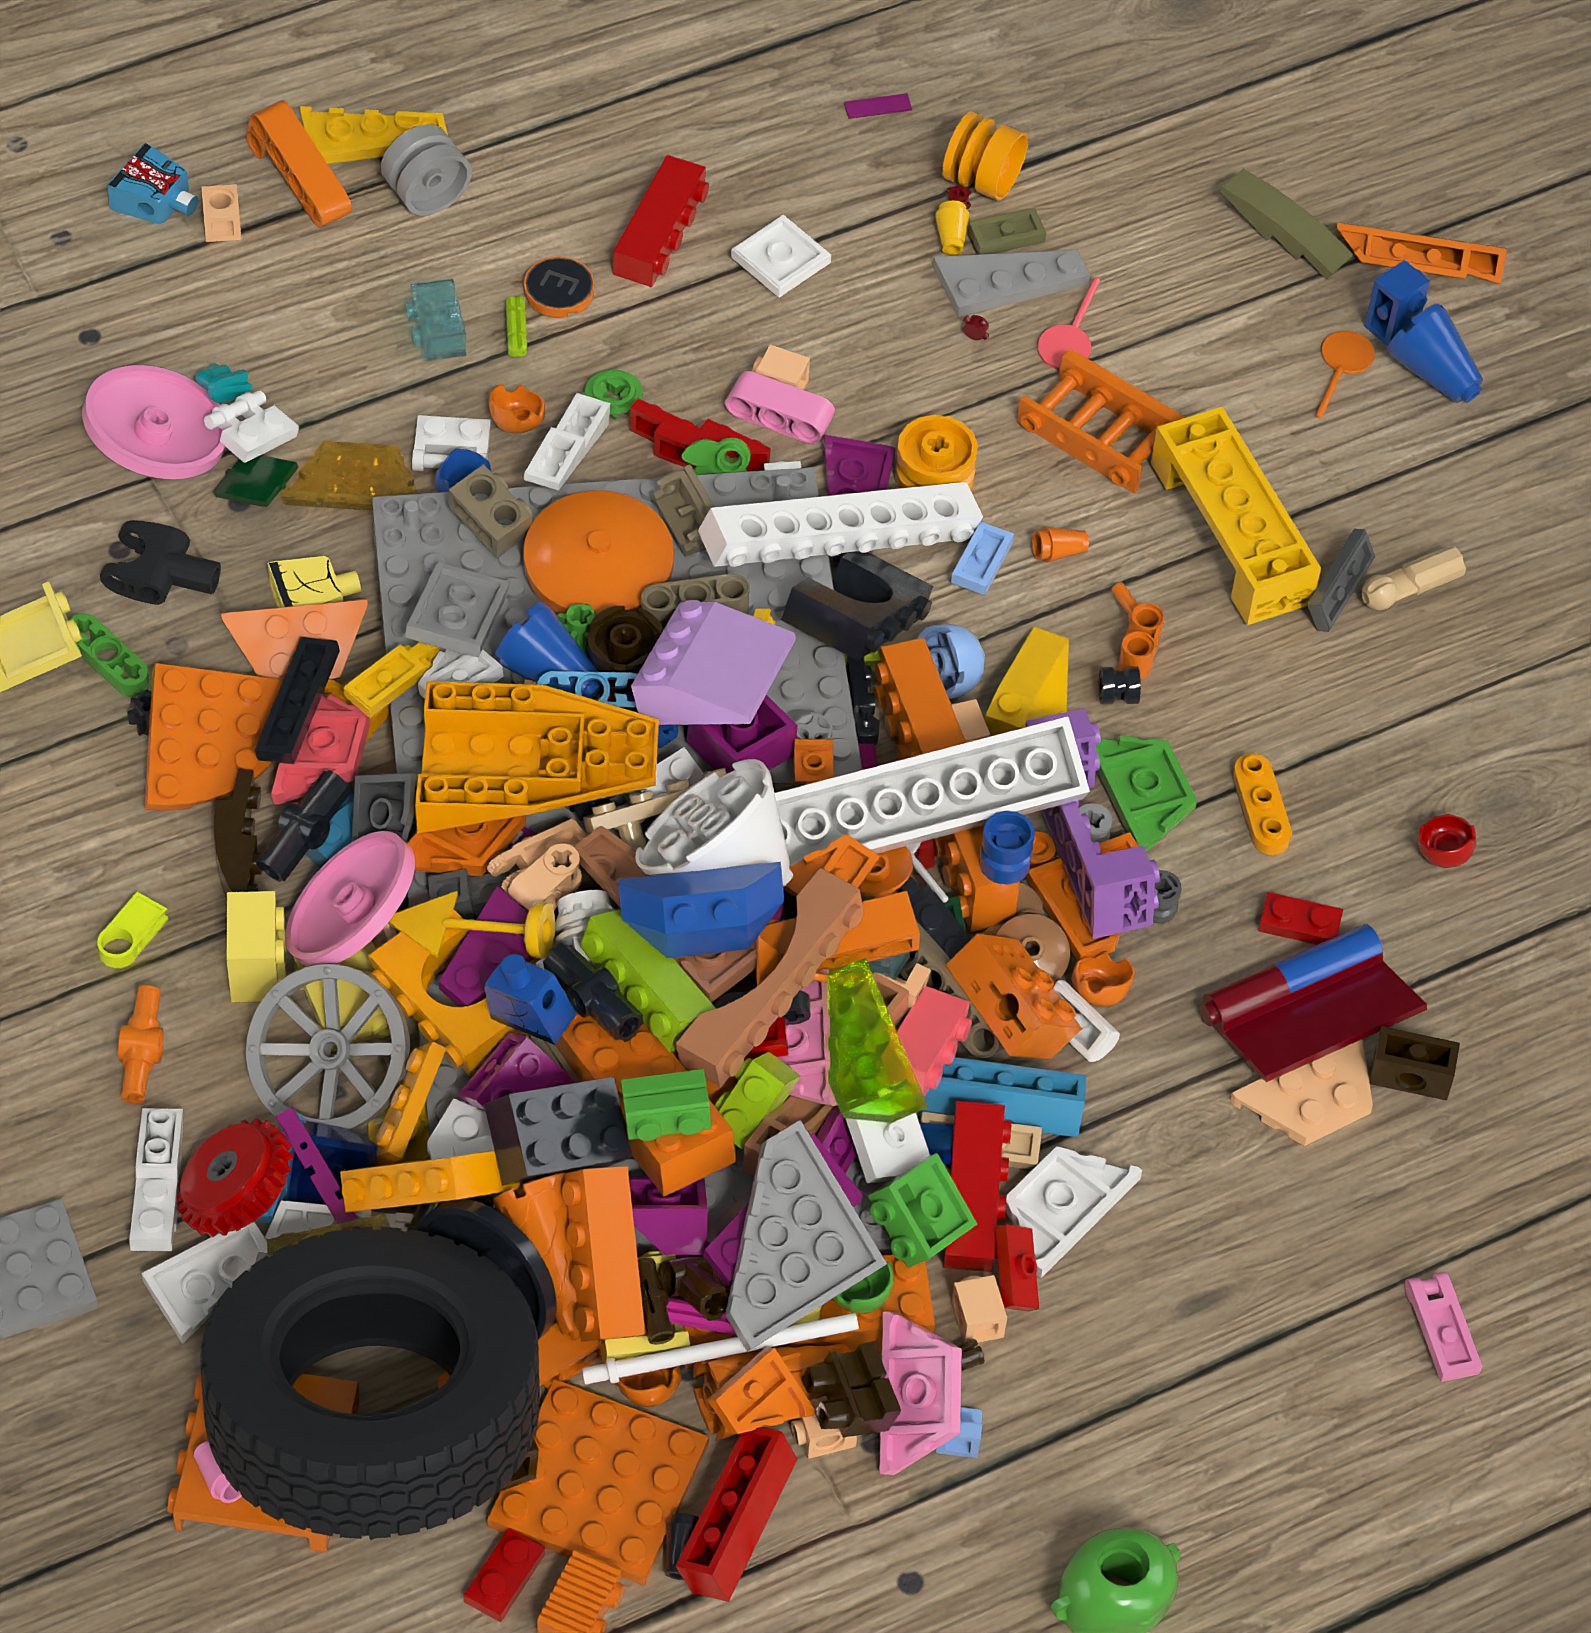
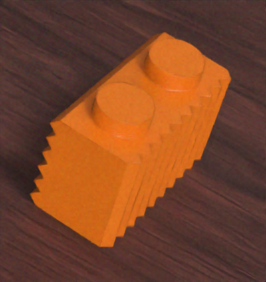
M574 1549L549 1599L539 1614L537 1633H604L607 1626V1621L603 1620L609 1607L617 1609L625 1593L626 1586L621 1584L622 1569Z

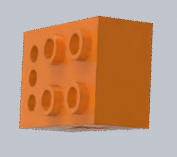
M976 934L946 964L949 971L1010 1056L1051 1060L1082 1030V1027L1074 1018L1076 1012L1073 1007L1059 997L1053 988V979L1036 965L1019 939Z

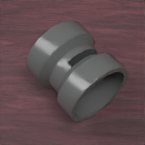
M1159 870L1160 881L1155 883L1159 907L1154 909L1153 923L1163 924L1175 917L1182 888L1181 882L1176 875L1165 870Z

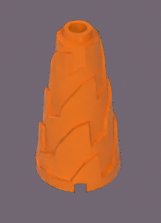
M563 1172L524 1184L523 1188L516 1191V1195L513 1189L493 1198V1203L496 1211L513 1222L528 1237L544 1260L556 1292L557 1310L555 1320L562 1335L570 1333L573 1341L580 1339L581 1335L575 1321L578 1306L576 1289L571 1281L573 1257L572 1248L567 1241L568 1209L562 1196V1188L565 1182L564 1174L567 1172Z
M844 1343L828 1346L775 1348L809 1400L817 1398L825 1392L809 1394L806 1391L802 1376L807 1367L823 1362L829 1351H837L838 1354L855 1351L854 1348L849 1349ZM762 1350L695 1362L693 1378L700 1376L704 1378L703 1386L694 1388L697 1404L710 1434L717 1433L715 1439H725L735 1434H730L707 1399Z

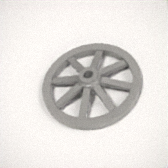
M337 964L309 966L297 970L279 981L265 995L257 1007L249 1027L246 1044V1061L252 1085L260 1100L274 1116L289 1109L290 1106L286 1102L325 1069L319 1119L301 1114L307 1132L317 1134L349 1132L369 1123L380 1115L391 1103L394 1093L402 1084L407 1072L405 1069L410 1056V1037L407 1022L400 1005L392 993L373 976L361 970ZM323 980L325 1030L289 997L298 989ZM337 980L351 982L370 994L342 1031L340 1030ZM380 1006L388 1021L392 1043L353 1044V1038ZM279 1007L312 1037L310 1044L265 1043L270 1022ZM336 1044L338 1051L333 1057L331 1055V1048ZM391 1055L386 1077L377 1092L351 1061L353 1056ZM265 1056H310L312 1062L276 1092L267 1073ZM339 1070H342L367 1103L350 1114L333 1118Z

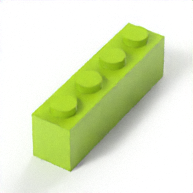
M621 909L590 916L580 947L598 968L602 966L610 971L619 986L620 993L643 1014V1022L669 1053L677 1051L676 1042L699 1014L714 1010L716 1007L673 958H666L622 920Z

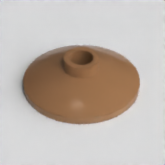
M1023 914L1008 920L998 930L996 936L1019 939L1024 947L1029 943L1036 944L1039 948V953L1031 956V958L1040 969L1049 974L1054 984L1064 975L1070 960V945L1062 928L1053 920L1038 914Z

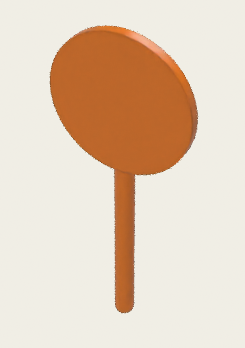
M1338 331L1330 334L1324 340L1321 348L1322 358L1329 367L1335 370V373L1317 410V418L1323 417L1342 373H1359L1369 368L1372 364L1375 350L1372 343L1362 334L1353 331Z

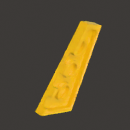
M300 106L302 126L327 164L383 157L395 139L407 130L419 125L433 124L439 126L448 135L443 113L397 111L395 116L383 115L379 113V110L365 109L364 114L344 113V108L329 107V112L312 111L311 106Z

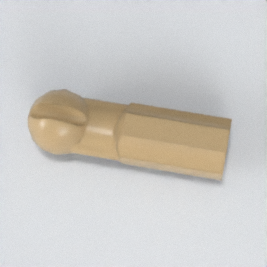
M1447 546L1408 562L1402 568L1388 574L1373 575L1362 586V599L1371 609L1386 610L1398 600L1413 594L1419 595L1464 576L1466 571L1463 555L1456 547L1451 548Z

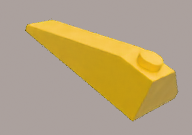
M1033 627L1000 683L986 712L985 722L990 732V737L1025 728L1026 720L1067 712L1069 638Z

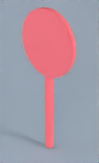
M1098 277L1093 279L1072 325L1053 326L1047 329L1039 338L1038 353L1048 366L1060 370L1062 356L1070 348L1089 359L1091 354L1090 339L1078 327L1099 285L1100 279Z

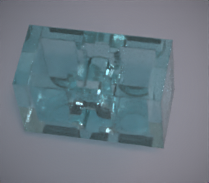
M446 279L411 284V299L405 300L408 321H415L416 326L411 327L414 348L421 347L424 362L466 356V331L454 280Z

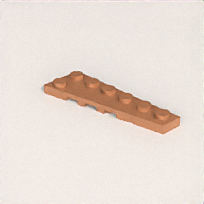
M602 825L573 846L579 853V864L619 907L618 879L650 876L644 873L637 865L635 859L636 850ZM756 940L746 950L674 957L673 959L712 1003L757 968Z

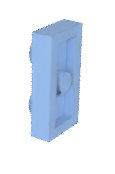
M980 521L952 573L951 583L986 595L1013 544L1014 534Z

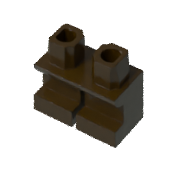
M874 1341L859 1344L857 1349L852 1352L838 1354L837 1351H829L823 1362L807 1367L802 1376L806 1391L809 1394L825 1392L828 1401L820 1402L816 1408V1417L821 1429H839L843 1438L889 1431L902 1411L889 1378H885L887 1373Z

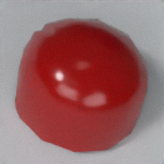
M1451 814L1435 816L1426 824L1420 826L1418 836L1419 849L1431 865L1441 868L1458 867L1466 863L1474 853L1476 848L1475 828L1473 825H1469L1465 819Z

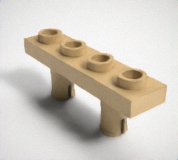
M720 768L702 775L705 778L715 772L720 778L728 773H726L725 768ZM684 779L667 784V792L653 796L652 791L647 790L630 795V803L616 807L614 801L593 806V814L583 817L586 831L592 833L601 825L607 830L614 828V830L618 829L623 842L636 851L639 847L644 851L646 841L640 824L644 822L643 819L661 814L674 800L696 783L690 785L689 780Z

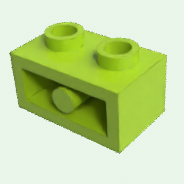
M770 1052L753 1060L748 1058L743 1063L740 1071L735 1075V1078L739 1081L732 1092L727 1090L715 1104L716 1109L733 1129L734 1144L740 1149H744L745 1143L766 1115L775 1111L784 1103L801 1075Z

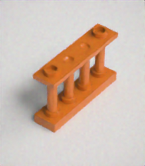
M1070 348L1061 359L1060 382L1039 404L1024 395L1019 402L1017 423L1022 425L1027 431L1037 434L1108 477L1116 485L1124 487L1135 494L1139 490L1142 473V466L1140 464L1153 451L1157 426L1186 417ZM1072 390H1076L1090 398L1069 421L1051 412ZM1101 407H1105L1119 417L1096 439L1081 430V428ZM1131 425H1135L1149 435L1126 457L1111 448V446Z

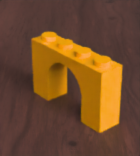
M453 909L452 914H451V918H454V919H463V918ZM447 928L438 958L401 931L369 954L373 968L370 975L380 981L392 993L405 1017L409 1018L412 1015L419 1022L418 1027L429 1042L437 1041L440 1045L446 1047L444 1056L455 1069L461 1067L470 1077H473L509 1032L523 1036L528 1035L491 1019L487 997L473 1005L451 1007L436 1002L428 995L431 982L440 971L450 964L470 930Z
M494 1150L438 1159L411 1160L340 1172L346 1213L457 1200L505 1192L511 1189L517 1190L523 1188L524 1184L529 1183L527 1181L502 1186Z

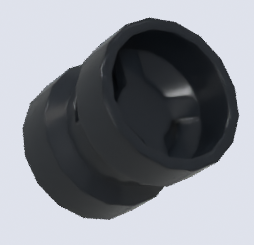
M1130 666L1126 667L1123 671L1115 670L1113 667H1100L1098 678L1100 704H1113L1118 700H1124L1127 704H1139L1141 694L1139 667Z

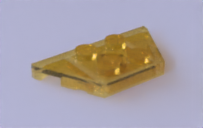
M324 441L315 451L314 458L306 462L301 468L299 478L294 485L283 490L282 500L283 505L373 511L372 497L419 493L414 485V478L410 470L404 465V458L398 446Z

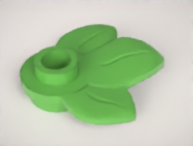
M726 438L720 442L702 439L685 448L681 458L687 463L696 466V475L747 472L746 467L750 462L751 453L748 445L738 438ZM736 451L739 455L732 458L726 452Z

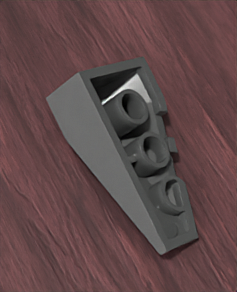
M416 774L355 776L352 842L373 832L390 831L397 834L407 843L415 814Z

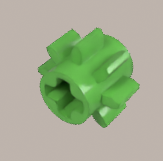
M571 604L567 613H559L558 618L581 649H587V635L590 624L598 614L594 613L590 604Z

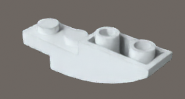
M142 1108L135 1167L136 1186L129 1239L130 1251H172L174 1232H176L177 1207L179 1205L177 1195L180 1191L178 1183L181 1177L183 1109Z

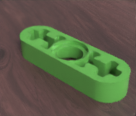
M86 613L76 614L68 619V621L74 619L81 631L83 639L77 642L82 654L81 658L119 693L133 697L147 690L149 686L147 665L94 616ZM89 631L90 638L87 637L84 633ZM105 649H112L118 653L111 660H101L97 657V654ZM124 670L131 677L138 675V679L134 680L131 677L125 679Z

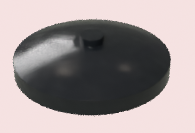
M468 1199L445 1201L423 1218L417 1231L427 1232L432 1237L439 1235L454 1240L458 1246L463 1244L477 1251L479 1257L483 1255L498 1265L499 1271L503 1270L514 1281L515 1287L520 1289L530 1307L536 1325L538 1340L550 1330L557 1310L553 1280L535 1246L513 1222L493 1208Z

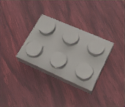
M437 562L407 623L405 638L419 641L422 644L449 649L462 655L479 658L508 595L510 582Z

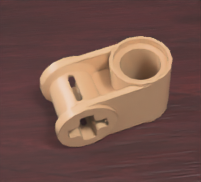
M569 844L553 845L530 867L524 869L514 878L508 889V895L528 912L536 903H549L555 910L557 901L560 898L573 893L581 885L582 875L581 870L578 868L580 863L578 851Z

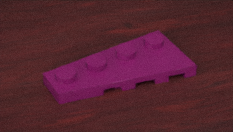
M824 434L827 495L887 490L896 447ZM846 553L832 556L833 562L839 563L841 557Z

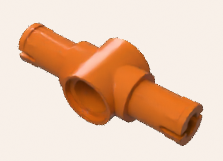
M142 985L138 987L134 1015L129 1019L128 1025H122L120 1029L118 1059L122 1061V1066L124 1067L121 1099L127 1103L140 1104L144 1102L149 1072L153 1070L154 1063L160 1064L162 1059L164 1030L160 1028V1023L157 1021L161 991L155 986Z

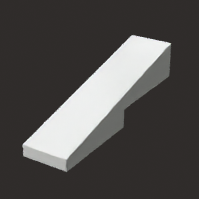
M576 393L557 428H550L526 469L524 480L559 491L609 425L611 403Z

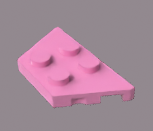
M829 968L817 972L831 975ZM814 981L807 987L800 989V991H804L810 996L811 1017L800 1024L786 1025L789 1055L777 1058L801 1075L789 1095L829 1106H837L833 984Z
M883 1312L882 1363L887 1373L885 1378H889L902 1411L889 1431L880 1432V1474L883 1475L899 1473L960 1434L962 1349L902 1315L893 1312Z

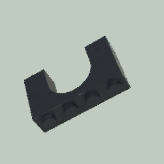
M848 552L840 559L832 582L834 590L808 577L792 587L781 620L859 661L869 653H875L887 641L891 642L903 630L908 631L912 624L918 620L922 621L926 618L932 606V601L929 600L933 586L869 552Z

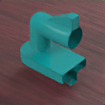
M213 363L206 369L198 371L195 375V381L207 389L208 397L216 403L234 400L244 394L245 391H252L253 384L247 381L248 371L244 369L231 372L227 365L219 366Z

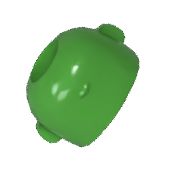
M1123 1527L1101 1531L1086 1540L1072 1555L1059 1583L1058 1599L1052 1603L1051 1610L1056 1618L1063 1620L1073 1633H1147L1168 1613L1176 1596L1178 1588L1177 1562L1180 1559V1551L1175 1543L1165 1545L1159 1537L1148 1530ZM1120 1576L1129 1580L1133 1585H1116L1106 1578Z

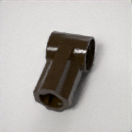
M704 1255L663 1261L659 1268V1281L662 1290L667 1292L668 1297H683L707 1321L721 1319L726 1311L730 1292L713 1277L712 1267L703 1257Z

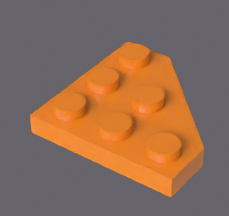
M1130 832L1099 843L1102 854L1139 846ZM1061 858L1029 870L1026 876L1028 884L1040 897L1043 907L1051 920L1057 923L1066 934L1070 950L1077 961L1084 957L1094 958L1104 952L1109 954L1115 951L1122 933L1093 939Z

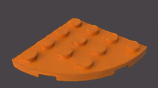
M155 663L152 669L144 810L191 809L193 805L207 803L216 799L223 800L234 793L238 769L254 771V781L266 772L274 762L259 761L255 748L283 680Z

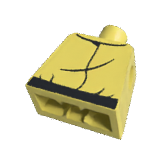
M326 556L268 563L269 585L277 608L343 602L344 596L361 592L357 572L351 571L335 575L330 559Z

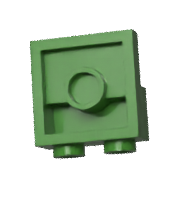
M938 1153L926 1157L905 1173L892 1178L868 1195L872 1203L870 1212L873 1219L878 1224L885 1226L892 1239L891 1250L893 1255L898 1260L904 1261L908 1268L930 1259L977 1225L976 1220Z

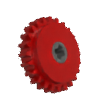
M254 1118L251 1124L244 1119L240 1124H231L208 1138L192 1155L183 1171L181 1182L178 1183L181 1193L177 1195V1201L180 1203L177 1211L182 1215L181 1218L200 1235L207 1233L210 1237H214L217 1232L222 1236H226L228 1232L239 1231L260 1218L279 1197L286 1184L287 1175L291 1172L292 1168L288 1165V1162L293 1159V1154L288 1150L292 1145L286 1140L287 1137L268 1120L262 1123L258 1118Z

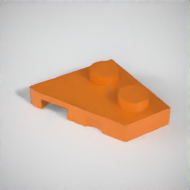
M846 834L831 842L828 847L816 850L803 857V860L790 866L789 869L793 873V877L783 886V889L796 897L820 868L860 888L879 861L880 856Z
M765 1347L707 1399L730 1434L753 1431L762 1426L778 1425L784 1423V1421L800 1417L807 1418L816 1413L815 1408L775 1347Z

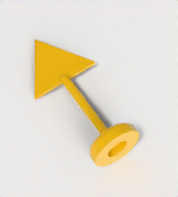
M458 891L397 912L388 922L389 925L399 932L405 933L436 958L439 957L447 928L524 934V942L528 954L533 958L546 959L549 955L555 936V914L552 905L549 903L534 904L527 914L525 924L451 918L458 897Z

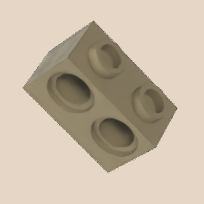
M484 464L449 489V508L496 558L526 537L532 525L533 514L530 507L523 499H516L508 491L507 483L502 476L496 472L492 474ZM482 493L488 495L489 497L485 499H477L473 496ZM502 519L511 520L513 523L509 525L499 524L498 521Z

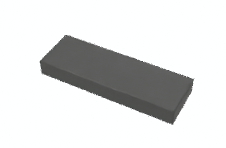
M1353 529L1307 603L1317 631L1329 632L1375 558L1365 529Z

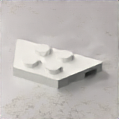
M1056 1146L1006 1195V1213L1012 1225L1032 1228L1034 1254L1037 1263L1036 1275L1042 1278L1141 1179L1142 1170L1139 1167L1130 1165L1129 1170L1107 1165L1105 1164V1158L1093 1155L1082 1156L1076 1151Z

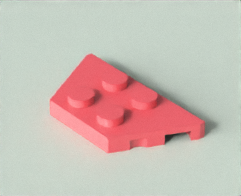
M331 694L327 698L322 696L295 764L279 763L271 792L274 805H280L304 797L323 771L327 772L330 770L338 774L346 782L355 780L371 722L370 718L355 705H347L338 697Z

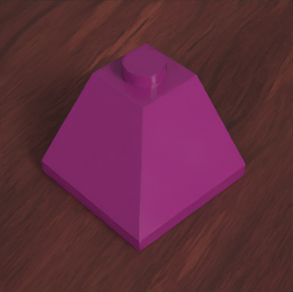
M629 1177L634 1227L664 1255H676V1258L704 1255V1251L707 1248L708 1211L705 1178L663 1197L649 1177Z

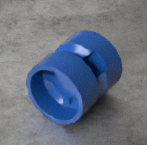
M1002 811L989 817L984 824L979 865L982 873L989 880L998 884L1008 885L1019 882L1029 872L1035 830L1032 822L1026 816L1018 812Z

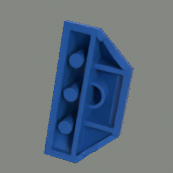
M781 862L618 879L622 920L666 958L749 949L784 902Z

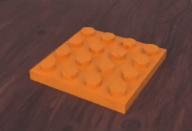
M554 1379L541 1405L534 1436L539 1449L536 1478L500 1492L487 1519L488 1527L503 1533L508 1528H511L544 1546L545 1549L569 1558L572 1556L574 1549L580 1550L621 1568L622 1578L645 1586L666 1541V1524L671 1522L672 1515L678 1513L709 1445V1436Z

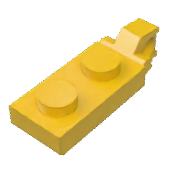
M420 642L413 647L410 645L404 647L399 644L346 684L343 688L344 696L371 718L420 681L424 673L431 669L433 660L439 653L440 648Z

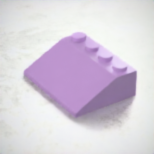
M698 600L680 602L631 685L638 713L659 719V725L750 724L796 640L795 633L717 602H700Z

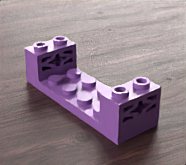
M1085 708L1026 720V727L1068 716L1088 787H1095V771L1100 770L1096 745L1101 743V737L1097 723L1090 722ZM1079 800L1041 810L1093 939L1153 926L1154 909L1159 907L1155 883L1160 881V875L1156 861L1154 859L1149 860L1144 846L1102 854L1099 843L1097 841L1092 842L1090 838L1091 828L1086 813L1080 814L1078 809Z

